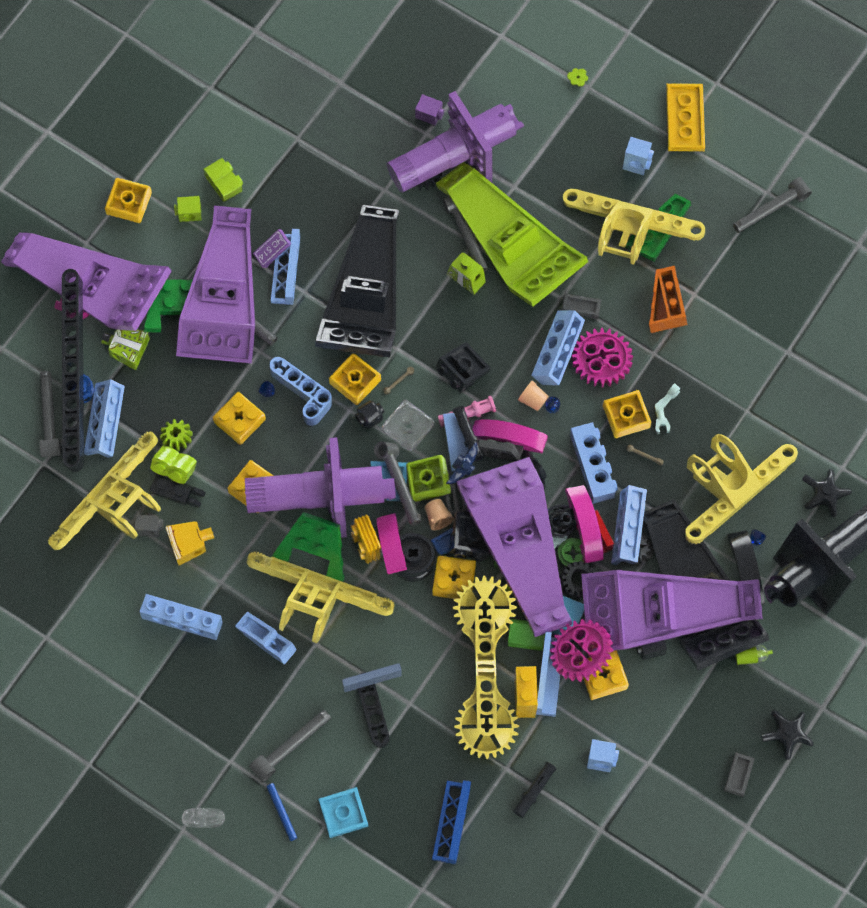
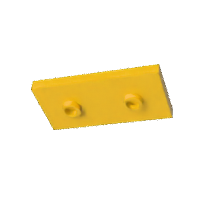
M666 84L668 151L704 152L703 84Z

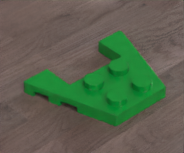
M166 280L148 310L143 332H161L160 315H181L193 280Z
M303 512L272 557L289 562L293 548L330 560L326 576L343 582L345 575L343 574L342 567L344 564L341 556L340 524Z

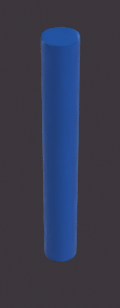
M274 783L267 785L266 787L289 840L297 839V835Z

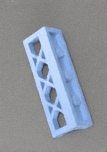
M292 229V234H285L288 240H291V245L275 259L271 303L293 305L300 245L299 229ZM286 254L289 262L283 266L279 259ZM284 271L287 274V280L281 283L277 277ZM283 289L285 291V299L275 298L276 292Z
M111 379L95 384L84 454L87 456L98 453L109 458L113 457L125 386Z
M628 485L620 491L611 564L617 565L622 561L631 564L638 563L646 489Z
M546 632L536 714L555 717L560 674L552 665L550 649L555 648L551 642H557V639L551 637L552 633Z

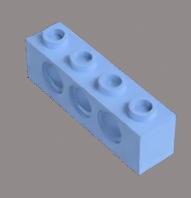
M575 310L557 311L531 375L542 385H560L585 322Z
M593 422L571 428L570 437L592 504L615 498L618 488L616 481L612 480L610 476L612 469L610 463H606L604 457L606 456L605 447L600 445L599 439H601L599 429L594 427ZM591 443L593 447L587 448L584 444ZM597 460L599 464L592 465L590 461ZM601 477L605 481L603 483H599L595 479Z
M149 594L145 595L140 609L142 619L213 640H217L223 623L221 615Z

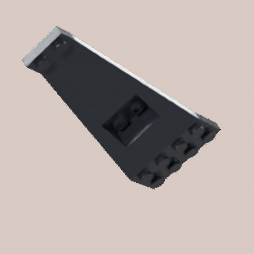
M362 205L357 224L319 327L315 347L390 358L396 336V224L399 210Z
M675 499L644 512L643 523L649 530L661 574L730 581L704 541L691 544V542L689 543L686 540V528L691 522ZM696 530L690 533L693 537L700 536ZM748 620L680 636L679 640L696 669L700 670L769 641V635L758 620Z

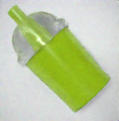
M763 645L754 646L735 655L737 665L761 664V662L767 660L768 654H773V651H767Z

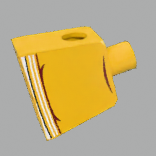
M195 521L166 526L178 566L205 553L204 542L214 539L211 527L200 531Z

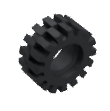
M583 561L564 567L563 572L560 573L561 588L565 590L566 594H570L571 597H582V586H574L571 577L575 572L582 574L594 573V568L589 567V564L583 563Z

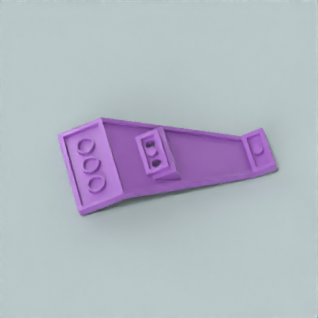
M214 206L213 224L179 318L176 356L252 363L255 336L250 236L252 209ZM210 288L215 289V295L209 294ZM229 290L234 291L233 297L228 296Z
M20 232L14 238V242L5 252V256L1 261L5 266L20 268L60 296H62L63 272L67 269L76 270L83 281V311L110 329L130 331L137 330L172 272L168 266L142 265L33 233ZM72 277L69 283L75 281L76 277ZM76 295L70 296L69 300L75 299Z
M623 570L581 574L586 624L589 620L594 624L598 622L601 627L603 626L606 629V632L611 636L609 639L613 642L611 645L613 651L630 649L742 621L763 619L760 584L757 579L728 581ZM655 594H658L657 601L654 598ZM658 613L660 614L659 620L656 619Z

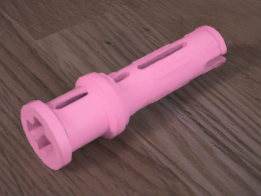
M491 396L479 402L473 401L471 405L464 407L468 418L473 416L479 418L482 414L491 411L496 412ZM439 415L438 420L440 426L443 427V415Z

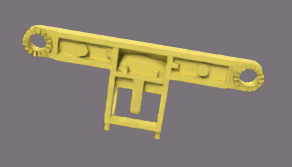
M568 189L563 194V202L566 207L606 218L598 243V254L600 256L603 255V252H608L630 258L631 264L634 265L635 261L638 260L648 229L681 238H688L693 241L701 240L705 235V226L699 221L577 189ZM570 195L577 196L575 201L567 200ZM696 227L699 228L701 232L699 234H693L691 230ZM613 230L623 232L619 246L624 248L630 234L636 235L631 253L608 247Z
M153 432L144 433V436L142 435V438H139L138 442L130 447L63 521L57 532H54V535L52 534V537H49L48 544L54 550L62 549L80 531L82 526L93 517L96 511L133 539L138 536L137 532L127 520L121 518L131 505L138 500L143 505L145 504L151 509L160 512V506L150 494L144 492L140 486L126 480L157 444L158 438ZM124 492L130 494L127 498L122 496ZM115 501L121 503L115 511L109 509Z
M716 434L712 438L710 448L717 454L707 463L695 454L691 455L687 461V469L694 474L693 478L719 500L686 528V540L689 543L691 542V544H697L711 535L784 472L789 465L795 462L798 454L796 447L790 444L782 445L753 471L737 446L722 434ZM719 442L726 444L731 449L735 460L730 459L723 453ZM790 451L792 456L786 457L783 455V452ZM720 460L732 472L727 476L716 466L711 467ZM695 462L702 465L699 470H697ZM708 471L711 480L704 478L702 474ZM696 530L700 532L701 535L698 537H693L690 535V533Z
M251 552L248 555L247 565L270 576L286 580L289 583L297 584L282 611L279 630L281 631L284 630L294 610H298L319 618L316 622L312 642L318 643L336 599L384 616L391 615L394 611L395 604L389 598L379 597L373 592L278 558L265 556L263 553ZM302 595L308 597L305 604L298 601ZM315 600L325 603L322 610L312 606Z

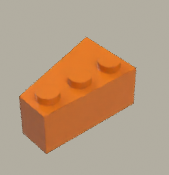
M675 266L656 270L649 321L651 333L688 325Z

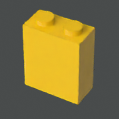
M536 666L516 667L514 679L516 717L536 718L538 706Z

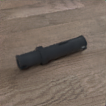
M458 406L452 411L464 437V445L470 450L476 442L478 451L474 462L480 461L484 458V455L478 444L479 439L473 432L464 406Z
M546 762L528 790L523 792L522 799L513 810L517 816L524 818L532 804L537 802L536 798L557 770L554 765Z

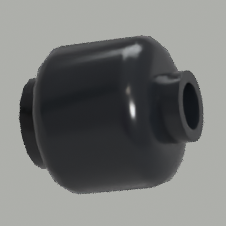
M370 400L359 406L356 410L357 414H355V417L362 428L370 429L383 421L382 414L384 409L380 403L376 404Z

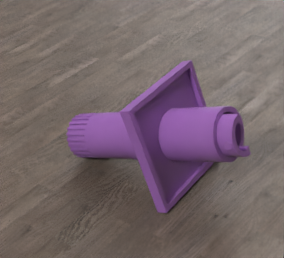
M456 91L450 93L448 102L449 130L387 162L388 171L396 187L403 193L465 161L470 166H474L480 174L492 183V147L515 136L516 131L524 127L522 121L519 122L511 104L505 107L502 104H498L472 118Z
M337 437L329 438L330 445H326L328 464H324V471L245 478L248 513L328 507L329 514H332L333 522L340 524L341 537H347L345 506L385 503L384 499L392 500L396 498L394 478L383 479L382 466L342 469Z

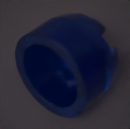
M269 381L263 382L259 388V393L264 397H272L276 391L275 386Z
M555 396L549 397L545 402L546 410L550 413L557 412L560 409V400Z
M753 529L750 534L751 543L758 546L767 537L756 529Z

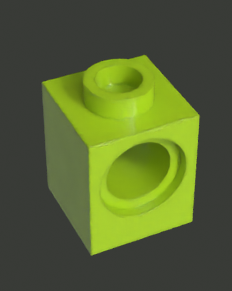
M200 196L177 197L174 211L175 216L178 215L180 222L202 221Z

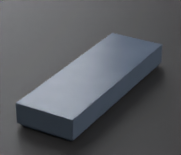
M400 664L345 678L342 680L344 692L402 676Z

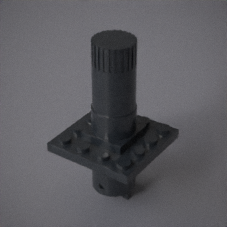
M867 505L822 538L803 519L795 524L773 557L782 569L771 576L764 587L765 596L770 604L778 599L788 607H795L809 596L825 615L833 610L857 577L847 565L867 549Z

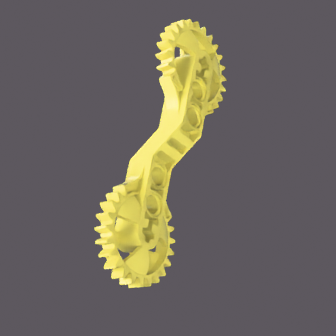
M483 576L482 581L475 577V583L468 580V587L461 586L463 593L457 591L460 599H454V602L458 603V606L453 607V610L458 611L454 618L460 617L457 625L464 624L461 631L473 642L476 667L475 690L471 697L462 704L465 711L458 710L462 716L455 718L460 724L455 725L454 728L460 729V732L455 734V736L462 737L458 742L459 744L466 743L464 750L471 748L470 755L476 751L478 752V758L483 753L486 759H488L490 753L496 758L497 751L503 755L504 747L510 750L511 748L508 743H515L511 737L518 735L514 728H518L519 725L513 722L518 717H512L511 715L515 710H508L511 703L503 698L497 688L495 658L497 642L509 630L506 623L513 624L509 618L516 616L511 610L516 609L517 606L511 605L516 599L509 598L512 591H505L508 586L507 584L501 587V580L494 583L493 577L487 581L486 577ZM474 586L481 596L479 600L476 599L471 587ZM494 586H496L498 589L491 600L488 597ZM483 603H486L488 607L490 606V609L486 612V617L491 616V620L487 618L479 620V616L483 617V610L479 609ZM460 606L475 607V609L460 610ZM495 606H509V609H495ZM474 622H475V630L471 628L472 625L474 624ZM486 622L490 625L488 633L480 631L479 625ZM495 622H496V624H497L498 627H499V628L496 629V630H495ZM482 642L490 644L491 649L489 652L483 653L480 650L479 646ZM483 681L491 683L492 689L489 692L482 691L480 685ZM489 701L492 704L491 711H482L481 703ZM480 714L486 716L493 715V719L488 718V723L492 725L488 732L481 728V725L485 723V718L481 719ZM511 724V728H497V725ZM462 725H476L477 728L462 729ZM481 734L483 738L480 741L477 749L473 748V746L476 743L479 735ZM492 734L495 735L501 746L499 749H497L490 737Z

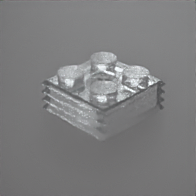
M405 399L384 422L382 431L406 450L412 452L434 427V420ZM405 424H406V425L411 424L412 427H411V428H409V427H408V428H405Z

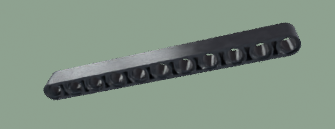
M67 269L62 274L63 463L70 471L78 472L84 466L83 281L76 270ZM72 277H76L75 281L69 283ZM76 295L75 299L69 300L70 296ZM76 313L75 317L69 318L70 314ZM76 331L74 336H69L70 332ZM75 348L76 352L70 355V350ZM77 367L74 372L69 373L70 368ZM72 385H77L75 390L69 391ZM72 403H77L74 409H69ZM77 421L76 426L69 427L71 422ZM77 439V443L74 446H69L72 440ZM77 458V462L70 465L71 459Z

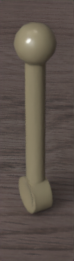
M408 367L406 373L389 387L383 389L384 394H389L391 389L404 378L414 374V368Z
M628 445L626 448L628 452H635L656 462L658 465H663L664 463L662 459L639 451L632 445Z

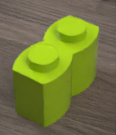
M223 158L203 169L204 176L223 202L242 192V179L239 175L235 176L232 172L231 164L228 161L225 162Z
M162 446L152 458L150 469L159 475L168 476L177 483L185 484L194 472L197 461L193 457L179 453L171 447Z

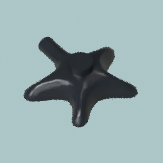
M832 469L828 470L826 478L822 482L811 478L807 474L802 478L803 482L814 489L813 497L805 504L806 509L826 505L830 515L836 517L837 500L852 494L851 489H842L835 485V472Z
M776 710L771 712L777 729L774 732L762 734L761 739L762 742L779 740L783 745L784 759L790 760L796 743H803L811 747L814 745L813 740L802 731V723L805 719L804 712H800L791 721L784 718Z

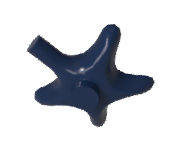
M476 442L467 451L465 456L460 454L452 465L455 470L450 475L446 484H453L459 481L465 474L469 476L474 470L475 466L472 464L478 451Z

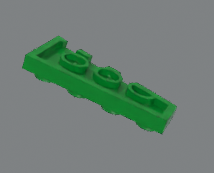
M674 194L659 208V211L684 217L691 206V201ZM648 229L639 255L655 262L671 235ZM636 235L629 237L625 248L631 250Z

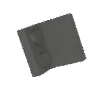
M479 439L478 442L485 457L515 462L520 460L524 449L520 445L487 439V441Z

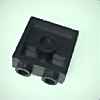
M467 342L441 356L436 364L438 374L445 376L449 380L451 388L457 389L460 393L474 385L477 379L489 373L491 369Z
M456 512L454 514L453 532L450 534L449 553H453L455 558L469 556L476 562H482L491 555L488 546L471 515Z

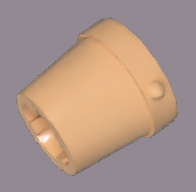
M532 380L518 401L539 411L549 396Z
M441 499L432 500L425 505L424 509L432 530L444 529L454 521L452 513L448 511Z

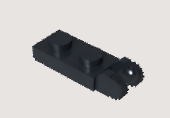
M156 474L149 490L151 494L196 508H200L202 503L196 499L189 498L190 494L204 497L206 494L201 489L188 484L177 483L159 474Z

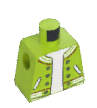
M463 252L453 261L447 272L450 278L473 295L486 283L483 267Z
M117 329L114 335L104 333L101 343L109 346L108 351L112 358L137 370L150 338L148 332H143V330Z

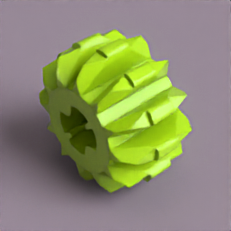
M173 419V424L166 422L167 428L161 427L163 434L160 435V440H163V446L173 449L175 447L179 452L180 447L186 449V443L192 442L190 437L193 433L189 430V424L184 425L182 419L179 423L176 422V419Z

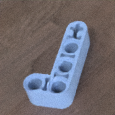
M275 357L270 361L271 376L307 402L303 408L304 422L309 426L318 424L332 406L331 393L285 359ZM291 377L298 378L296 381L289 380V378ZM307 387H310V388L313 389V390L310 391V392L304 391V389L307 388ZM321 398L328 399V401L324 403L319 402ZM309 412L316 413L313 417L307 416Z

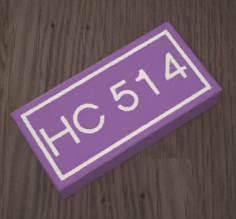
M278 229L253 254L261 266L267 268L291 245V242L284 232Z

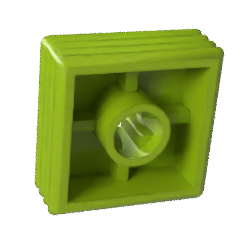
M442 455L406 464L410 494L415 502L451 493L450 484H446L449 479L446 459Z

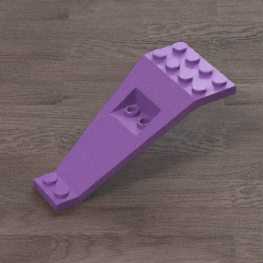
M528 457L456 481L471 517L528 621L534 636L537 637L546 632L564 628L567 624L572 625V620L564 606L543 483L530 458Z

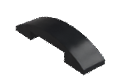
M747 530L729 533L728 539L731 551L734 553L740 581L759 580L761 605H763L765 600L762 582Z

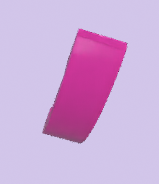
M475 420L472 428L475 436L480 440L487 441V439L510 442L523 446L524 450L543 453L548 438L546 434L532 428L499 420Z
M585 486L565 489L569 507L573 508L582 542L580 549L584 563L604 560L598 520Z
M396 513L378 517L379 539L388 575L407 570Z

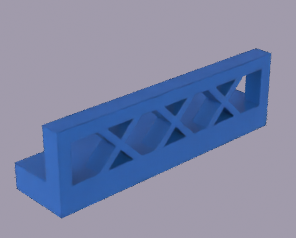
M463 780V783L447 781L432 857L434 861L456 865L471 788L470 781ZM450 787L461 788V794L455 800L449 794ZM454 805L457 815L449 819L445 814L446 809ZM450 824L454 830L453 835L445 839L442 829ZM444 844L450 849L449 858L437 856L438 849Z

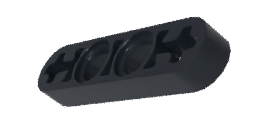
M369 685V691L367 692L365 687L358 688L372 743L378 748H384L389 744L390 739L376 685ZM373 696L376 699V703L369 706L365 704V698ZM377 714L381 717V722L379 724H372L370 717ZM380 728L381 735L386 736L384 742L380 743L379 740H375L378 738L377 730L372 731V729Z

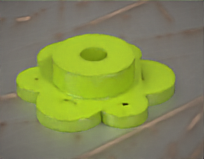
M574 68L567 75L571 85L582 87L588 81L585 69L578 70Z

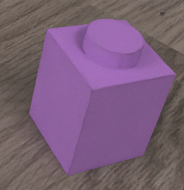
M422 94L415 109V118L436 125L438 119L441 120L444 114L442 102Z

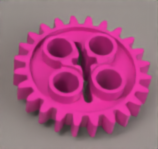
M601 328L599 333H597L596 329H593V334L587 331L586 338L581 335L580 342H576V347L572 352L574 354L571 357V360L574 361L572 366L577 367L575 373H581L580 379L582 380L586 377L587 384L594 381V387L597 383H600L602 388L604 383L611 387L612 381L618 384L619 378L624 380L625 374H629V368L632 367L631 361L633 360V355H630L632 348H627L629 342L623 343L624 336L618 338V332L616 331L614 334H611V329L604 333L603 328ZM611 345L613 348L606 349L604 346ZM592 349L595 353L590 354L586 350ZM610 362H616L618 365L612 366ZM598 366L600 370L595 371L591 367Z
M581 619L580 624L574 621L572 627L567 624V630L560 629L562 634L555 635L557 642H551L555 647L550 649L552 654L550 659L553 662V667L565 679L569 677L571 681L577 678L581 682L583 677L589 681V675L591 674L596 678V671L602 673V665L608 666L606 659H612L608 654L613 652L611 647L613 642L609 639L611 636L603 626L601 627L598 622L594 624L591 620L587 624L583 619ZM574 640L593 660L589 661L570 641Z

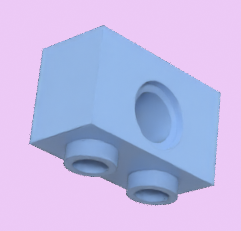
M630 137L625 152L623 169L644 176L645 170L650 169L654 152L651 150L652 143Z
M592 739L587 768L611 772V768L616 767L619 750H615L616 743Z

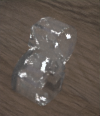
M191 808L185 810L182 814L183 824L191 828L220 827L225 821L223 811L216 808Z

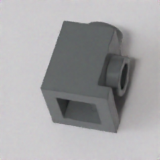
M136 511L134 529L138 536L159 537L160 531L164 529V519H160L159 516L153 513L141 515L140 511Z

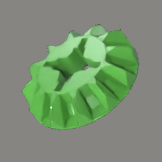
M569 538L560 544L557 555L559 561L565 567L573 562L583 561L584 563L580 549L582 544L580 539ZM572 547L575 553H578L574 560L571 558V555L567 554L571 552Z

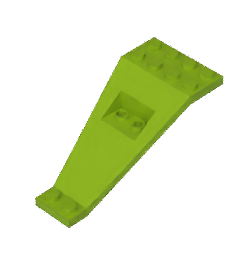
M465 162L461 163L436 183L438 189L451 198L510 292L532 307L588 263L585 255L563 242Z

